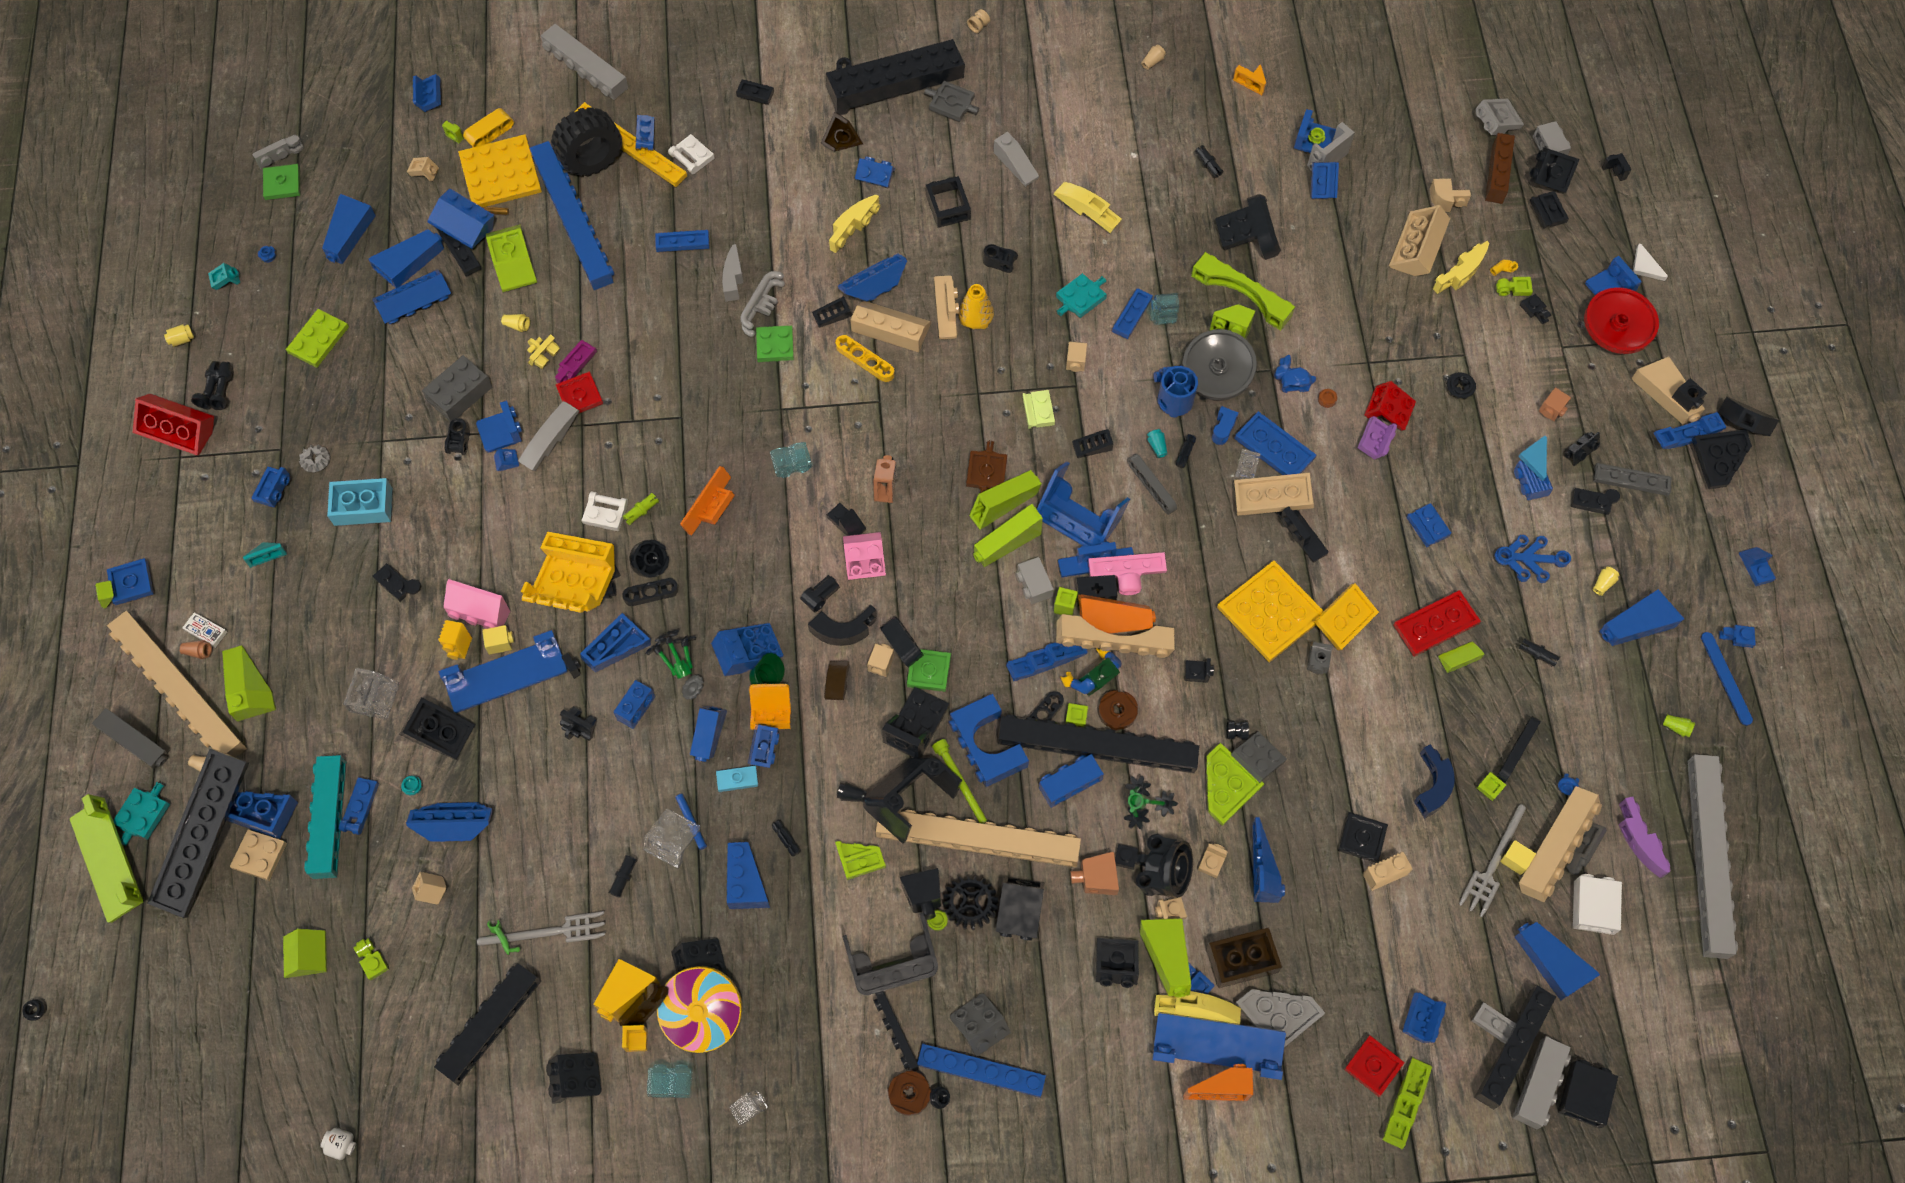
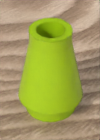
M1667 714L1663 725L1682 737H1690L1695 723L1691 719Z

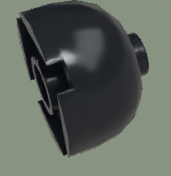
M656 540L641 541L630 552V566L639 576L646 578L657 577L663 574L668 567L669 556H667L665 551L667 549Z

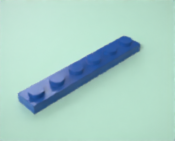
M922 1044L917 1062L919 1067L1041 1098L1046 1075Z

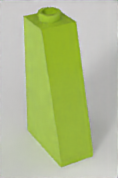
M1031 470L978 494L969 516L981 530L1037 495L1042 483Z
M1029 505L976 543L973 553L975 560L978 563L981 562L983 567H986L1040 536L1043 518L1034 505Z
M1182 918L1141 920V938L1168 996L1181 998L1190 995L1191 978Z

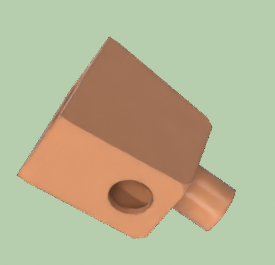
M886 455L883 459L877 460L873 480L874 501L893 503L896 461H894L892 456Z
M1114 852L1082 860L1080 871H1070L1071 884L1083 883L1085 893L1117 895L1119 886Z

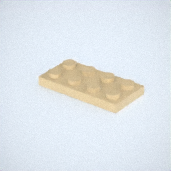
M1310 473L1234 480L1238 516L1280 512L1287 507H1290L1292 510L1314 508Z

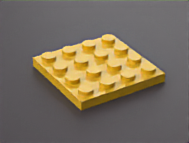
M526 134L458 151L470 199L480 207H487L542 192Z
M1275 560L1217 605V608L1269 663L1316 626L1314 621L1324 612Z

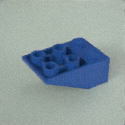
M770 623L719 631L711 642L724 676L741 674L753 669L767 653H774L780 658L784 656Z

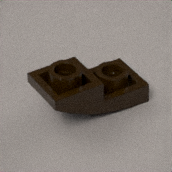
M849 661L829 662L825 683V700H844L847 690L846 680L850 668Z

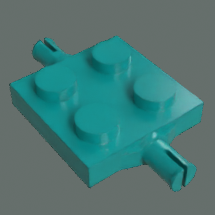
M1083 273L1056 293V297L1063 303V306L1056 310L1057 314L1062 316L1067 311H1070L1079 318L1083 317L1107 298V294L1099 288L1106 283V279L1101 276L1093 282Z
M156 782L151 792H143L136 788L132 790L113 820L114 825L120 827L125 832L120 839L122 845L127 846L132 836H140L146 840L149 839L170 805L158 797L164 785Z

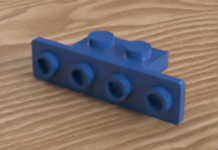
M1106 541L1099 545H1083L1077 548L1076 556L1059 559L1058 565L1061 577L1064 578L1088 574V559L1127 556L1134 555L1132 547L1117 549L1115 542L1110 543Z

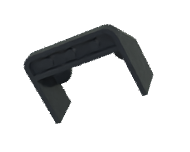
M936 758L907 759L864 798V809L903 844L908 838L912 825L898 813L904 805L900 794L921 775L925 774L954 799L963 781Z
M924 913L918 914L923 935L912 939L910 943L912 956L872 967L867 955L863 953L852 955L847 935L842 936L855 985L859 993L871 995L926 979L936 974L938 963Z

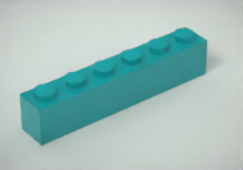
M341 755L317 756L316 763L313 765V774L315 775V780L311 785L313 802H310L309 807L312 815L311 821L308 822L310 837L306 843L308 860L304 864L306 874L312 879L337 878L341 837L339 824L342 820L347 763Z

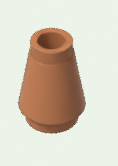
M205 640L186 642L180 645V653L205 659L211 655L212 646Z

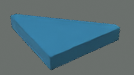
M1543 436L1518 456L1542 481L1547 477V437Z

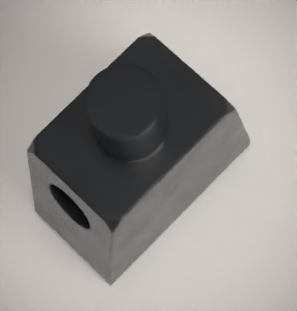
M938 868L901 876L902 890L913 913H924L925 920L935 918L934 909L941 907Z

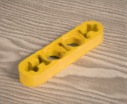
M841 335L837 337L835 344L839 353L881 381L889 382L893 380L894 368L891 364L849 336ZM858 350L863 354L860 357H855L853 353ZM875 360L877 364L875 366H868L867 362Z

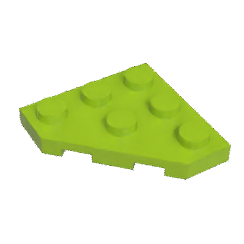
M1219 743L1206 757L1208 813L1223 826L1264 786V783H1259L1231 756L1232 753Z

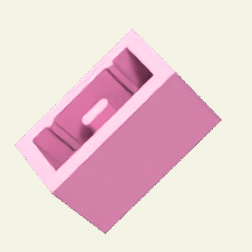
M881 532L843 537L848 580L886 575Z

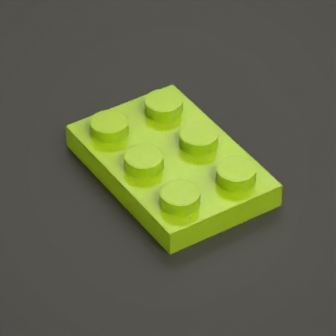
M317 309L286 348V351L292 356L318 368L349 326L346 322Z

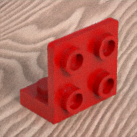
M1392 381L1375 387L1364 415L1368 419L1373 416L1378 417L1382 415L1403 431L1406 429L1416 401Z

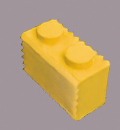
M449 620L444 621L443 631H441L440 638L438 639L443 646L442 649L446 651L447 657L451 659H465L472 637L463 623Z

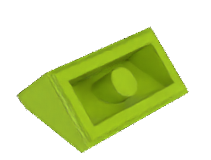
M1472 641L1441 654L1438 658L1446 672L1449 673L1482 659L1485 654Z

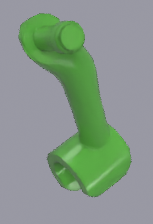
M497 920L498 923L494 927H492L491 921H488L487 926L490 932L497 934L507 955H510V952H520V947L510 948L508 940L501 930L502 925L499 920Z

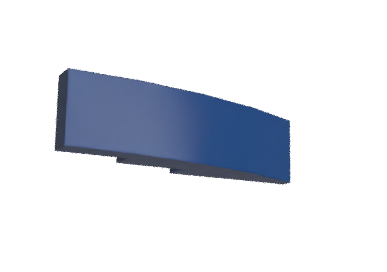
M1052 643L1046 645L1044 649L1027 653L1025 657L1008 661L1006 666L1013 681H1017L1066 664L1086 655L1088 651L1081 646L1067 647L1063 644Z

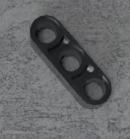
M896 616L880 628L908 668L924 656L903 623Z

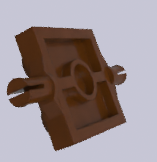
M990 440L986 442V450L970 452L966 487L981 489L980 493L1005 481L1008 454L994 452V441H991L990 446Z

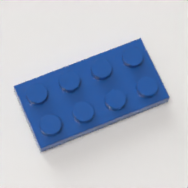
M1259 411L1234 438L1281 475L1301 474L1316 458L1315 453Z

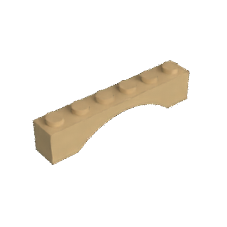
M1062 614L1057 620L1056 643L1067 647L1076 645L1084 649L1100 648L1102 651L1134 652L1142 656L1156 655L1159 658L1168 657L1175 650L1174 628L1155 626L1141 634L1118 636L1095 628L1081 616Z

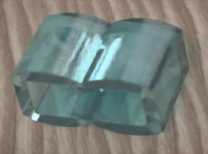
M1177 293L1155 295L1154 300L1151 301L1152 310H1150V320L1154 322V325L1176 323L1177 313L1179 312Z
M806 442L770 451L776 477L785 478L794 472L804 473L812 468Z
M656 1064L654 1068H648L647 1096L651 1098H691L692 1069H688L687 1065H675V1068L669 1069L667 1065Z

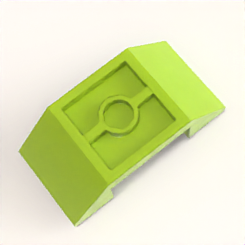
M520 224L486 233L488 247L502 292L537 283Z

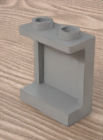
M1341 122L1337 125L1333 142L1325 148H1321L1315 143L1312 146L1307 164L1312 171V162H1338L1349 153L1355 132Z

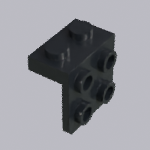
M595 1052L561 1054L548 1061L546 1072L550 1078L548 1093L552 1099V1104L561 1103L567 1098L598 1096L601 1094L598 1055Z

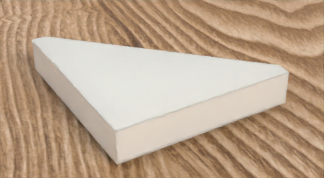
M1638 244L1633 272L1637 275L1665 281L1668 275L1642 244Z

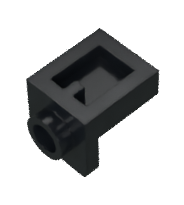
M1623 153L1608 156L1602 166L1603 170L1613 168L1614 174L1620 181L1626 180L1632 170Z
M1207 658L1206 662L1186 660L1184 681L1208 683L1210 676L1214 674V665H1211V658Z

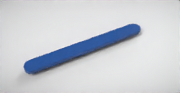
M1705 632L1702 634L1701 640L1740 722L1748 726L1753 722V718L1713 635Z

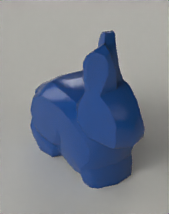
M1290 355L1280 358V366L1276 369L1274 377L1277 380H1281L1282 391L1284 393L1288 391L1308 392L1310 386L1316 381V377L1311 376L1302 367L1290 368Z

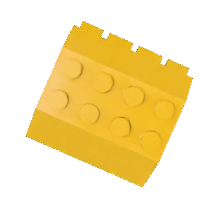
M547 532L540 547L547 556L533 587L529 582L524 583L521 590L523 594L522 601L536 602L545 606L553 605L555 608L569 609L579 613L590 611L599 606L615 572L614 545L612 543Z

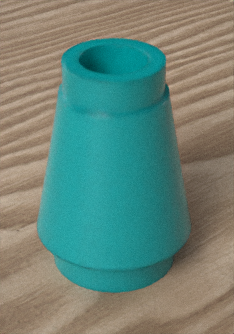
M1161 429L1149 432L1147 434V441L1157 457L1167 456L1165 434Z

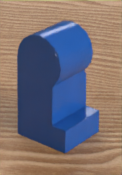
M1221 406L1217 416V420L1220 423L1214 427L1212 441L1215 444L1223 445L1227 442L1239 412Z

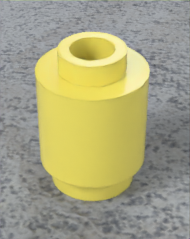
M183 324L166 330L167 334H164L168 345L172 344L173 347L190 342V339L194 338L190 326H184Z

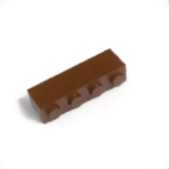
M1497 133L1492 145L1485 201L1503 204L1509 188L1514 135Z

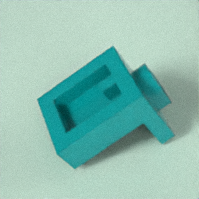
M225 263L208 273L211 288L218 290L228 282L236 285L240 283L237 269Z

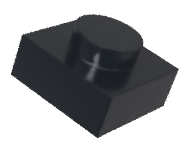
M568 653L561 656L573 679L580 676L578 668L581 666L575 657L571 659Z

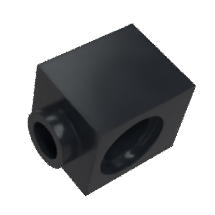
M1690 378L1676 390L1672 398L1689 412L1693 408L1698 409L1705 402L1703 398L1707 392Z

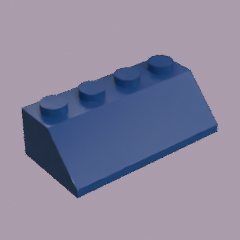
M437 269L381 294L372 300L384 323L392 324L398 321V317L402 315L410 316L420 307L425 309L431 306V302L435 300L443 301L447 299L451 292L441 272Z

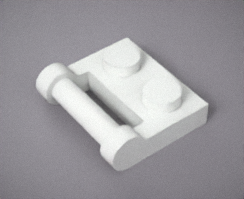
M691 134L668 150V154L678 159L688 168L687 170L691 174H695L715 158L714 154ZM683 151L695 163H691L685 156L681 154V152Z
M591 491L582 523L619 531L623 521L622 516L625 515L628 506V499L598 495L597 492ZM599 502L618 506L619 508L617 511L595 506V504Z

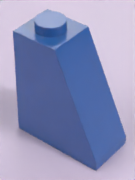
M712 706L699 709L690 755L695 756V760L706 762L707 759L714 757L727 714L726 709Z

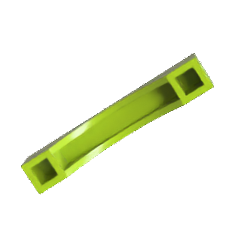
M1205 252L1193 266V278L1205 285L1225 286L1245 294L1259 307L1265 321L1281 331L1293 316L1295 306L1291 302L1280 298L1276 293L1262 287L1258 282L1247 278L1245 274L1237 272L1230 265L1219 261L1215 256Z

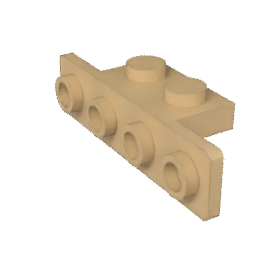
M935 276L934 284L939 339L957 338L956 314H959V304L955 303V299L958 298L957 288L953 286L952 276Z

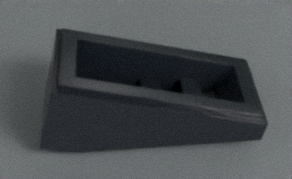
M844 296L812 311L819 328L847 319L853 315ZM820 314H823L824 320H821Z
M1109 429L1072 441L1077 458L1113 450V441ZM1087 443H1090V444H1091V448H1090V449L1088 448ZM1081 444H1083L1084 451H1081Z

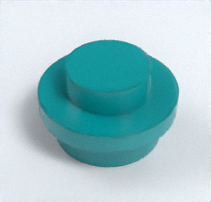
M416 776L406 777L401 784L402 791L409 796L418 794L422 788V782Z

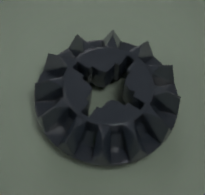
M1454 373L1446 382L1447 390H1449L1451 396L1454 395L1457 399L1472 397L1476 390L1475 380L1466 373ZM1459 383L1461 386H1464L1463 390H1461L1460 387H1457Z

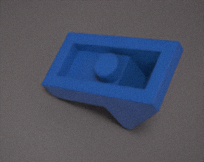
M1758 547L1739 552L1755 586L1770 583L1776 579L1768 564L1772 554Z

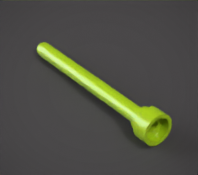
M946 739L936 742L932 746L935 754L942 756L947 767L963 780L960 790L979 823L984 824L987 822V819L951 758L949 744Z

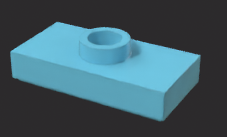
M756 766L716 771L718 792L758 787Z

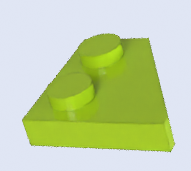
M841 841L835 842L847 880L886 868L880 847L863 846L856 843L854 845L846 844Z

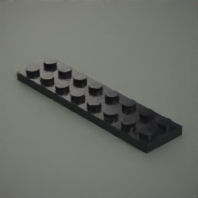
M209 749L147 904L182 918L188 917L249 762L215 749Z

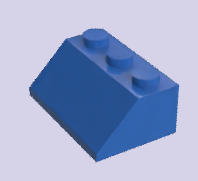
M452 189L447 190L438 199L428 218L429 224L471 249L486 236V233L493 230L494 214Z

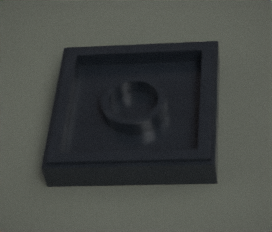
M1349 812L1338 851L1378 863L1388 824Z

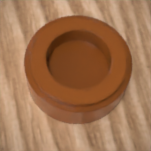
M1332 389L1322 390L1318 397L1319 404L1325 408L1333 407L1337 401V394Z

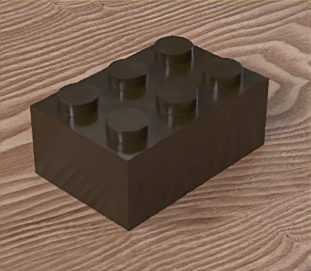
M1269 927L1210 942L1206 948L1218 988L1276 974L1282 969Z

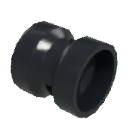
M1227 720V739H1235L1237 736L1241 740H1248V720H1241L1237 723L1234 720Z

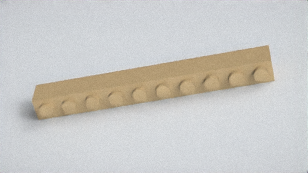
M127 611L107 625L112 631L109 635L116 642L121 641L123 644L120 646L127 655H133L134 658L131 659L138 668L143 667L145 669L142 673L149 681L154 680L156 682L154 687L160 694L165 693L168 696L165 700L172 707L176 706L179 709L177 714L184 721L186 719L189 720L190 724L188 727L195 734L198 732L201 734L200 741L207 748L211 746L215 750L234 757L239 756L247 749Z
M912 810L898 812L912 825L906 842L1077 867L1081 838H1077V836L1072 834L1061 836L1052 831L1041 833L1036 832L1032 828L1021 830L1016 829L1012 825L1001 827L996 826L992 822L981 824L976 823L972 819L961 821L956 820L952 816L941 818L936 817L932 813H925V815L917 814V812ZM877 822L876 837L898 840L884 826Z

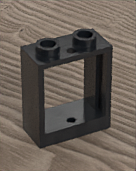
M959 176L925 184L926 197L937 228L971 220V208ZM957 189L963 206L939 211L934 195Z

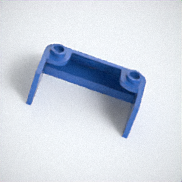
M1065 462L1055 469L1037 511L1042 516L1044 523L1081 545L1093 546L1106 542L1120 522L1130 502V498L1127 497L1115 509H1106L1101 517L1069 499L1072 494V486L1063 477L1070 463Z

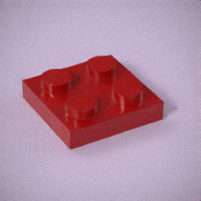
M590 371L555 384L562 402L565 401L578 409V414L603 404Z
M1369 1035L1344 1070L1380 1097L1405 1062Z

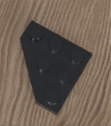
M1747 429L1698 435L1692 438L1708 489L1723 488L1730 484L1732 477L1752 447Z

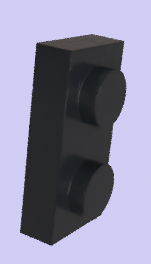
M742 79L736 95L737 97L769 105L774 93V87Z

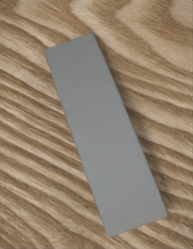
M563 401L535 434L518 462L532 471H536L544 456L548 457L557 441H562L579 410Z

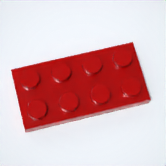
M1458 590L1396 621L1393 626L1415 657L1479 625L1481 620L1462 592Z

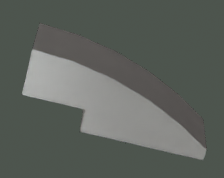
M736 244L732 245L723 269L722 283L725 302L739 300L737 284H743Z

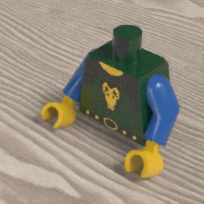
M1096 648L1101 658H1105L1102 662L1079 680L1073 679L1071 672H1066L1067 677L1061 676L1060 678L1065 687L1071 686L1073 689L1087 694L1089 697L1120 673L1118 669L1122 663L1111 651H1102Z

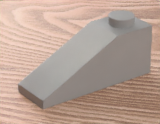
M1009 132L994 140V154L1025 187L1039 178L1038 173L1023 149Z

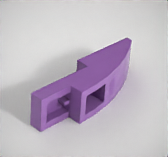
M1625 798L1619 804L1624 816V820L1619 824L1621 832L1639 860L1656 876L1662 878L1670 872V863L1663 854L1662 842L1657 838L1656 833L1647 834V825L1642 821L1640 807L1634 798Z

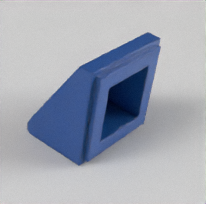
M498 449L496 451L494 460L497 471L519 466L516 449Z

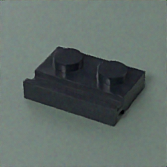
M1555 191L1540 194L1538 197H1531L1530 203L1543 229L1548 226L1553 227L1568 222L1569 218Z

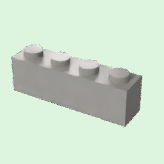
M1547 1036L1540 1040L1513 1119L1535 1129L1547 1125L1550 1119V1114L1548 1113L1550 1105L1553 1106L1557 1099V1094H1555L1556 1088L1561 1085L1564 1079V1074H1562L1564 1066L1567 1067L1571 1059V1055H1569L1571 1047Z

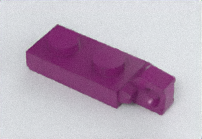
M581 340L559 364V373L555 376L556 383L575 377L596 354V348Z

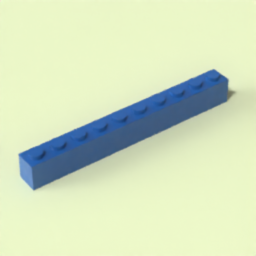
M547 141L530 147L535 165L593 290L614 283L612 279L614 275L611 265L607 266L606 264L608 262L606 254L600 251L602 247L599 239L594 238L595 231L592 225L588 226V216L586 212L581 211L583 208L579 198H575L577 195L573 185H569L571 181L568 173L563 172L565 168L557 159L550 142Z

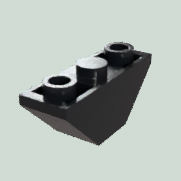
M1726 396L1718 410V414L1735 425L1766 436H1771L1779 422L1778 418Z

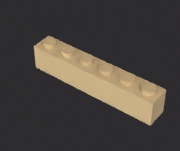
M1577 786L1574 788L1520 880L1521 893L1545 902L1547 897L1553 894L1554 885L1557 880L1563 877L1564 868L1567 863H1571L1576 847H1580L1585 831L1590 830L1592 819L1601 811L1602 804H1600L1598 794Z

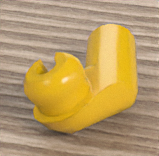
M1501 260L1490 269V272L1494 276L1501 271L1514 272L1518 269V263L1511 260Z

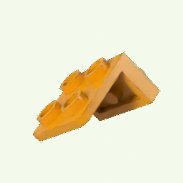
M750 685V729H755V725L790 729L791 702L789 685Z

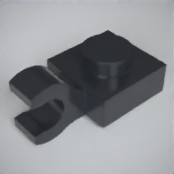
M1536 293L1521 301V308L1530 318L1536 316L1541 324L1549 322L1548 318L1551 316V313L1546 310L1547 306Z
M1118 844L1115 863L1118 867L1134 870L1135 864L1145 867L1148 855L1137 854L1138 848Z

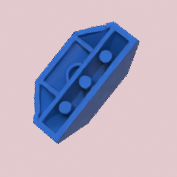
M897 253L893 257L884 259L848 278L842 284H839L838 288L847 295L865 301L874 300L881 293L888 292L892 287L898 285L907 260Z
M477 802L435 803L420 809L410 810L406 825L430 842L471 841L489 825L492 808Z

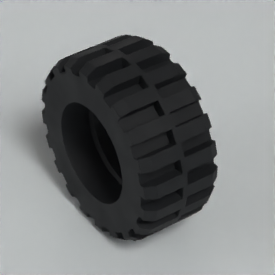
M587 107V109L580 108L576 112L572 111L567 117L564 116L561 119V123L556 125V130L553 131L551 145L562 166L568 172L581 176L583 174L591 175V173H599L603 168L605 170L610 163L615 161V157H618L619 149L622 147V136L606 112L598 108ZM593 138L589 143L580 146L584 141Z

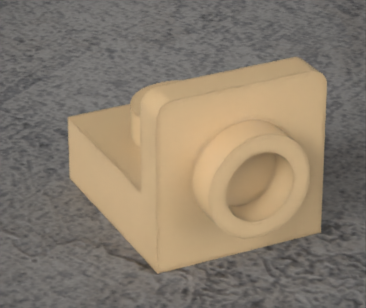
M429 157L413 158L407 173L410 176L424 175L429 181H433L439 167Z
M1209 843L1198 871L1217 878L1228 851L1224 850L1225 848L1219 844Z
M1181 897L1163 901V899L1158 900L1155 907L1158 919L1187 918Z

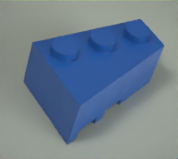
M622 613L580 653L581 660L596 673L650 646L651 641L646 634Z
M748 842L728 843L727 905L729 909L770 908Z

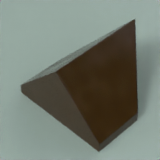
M834 112L821 144L836 152L863 145V142L850 121Z

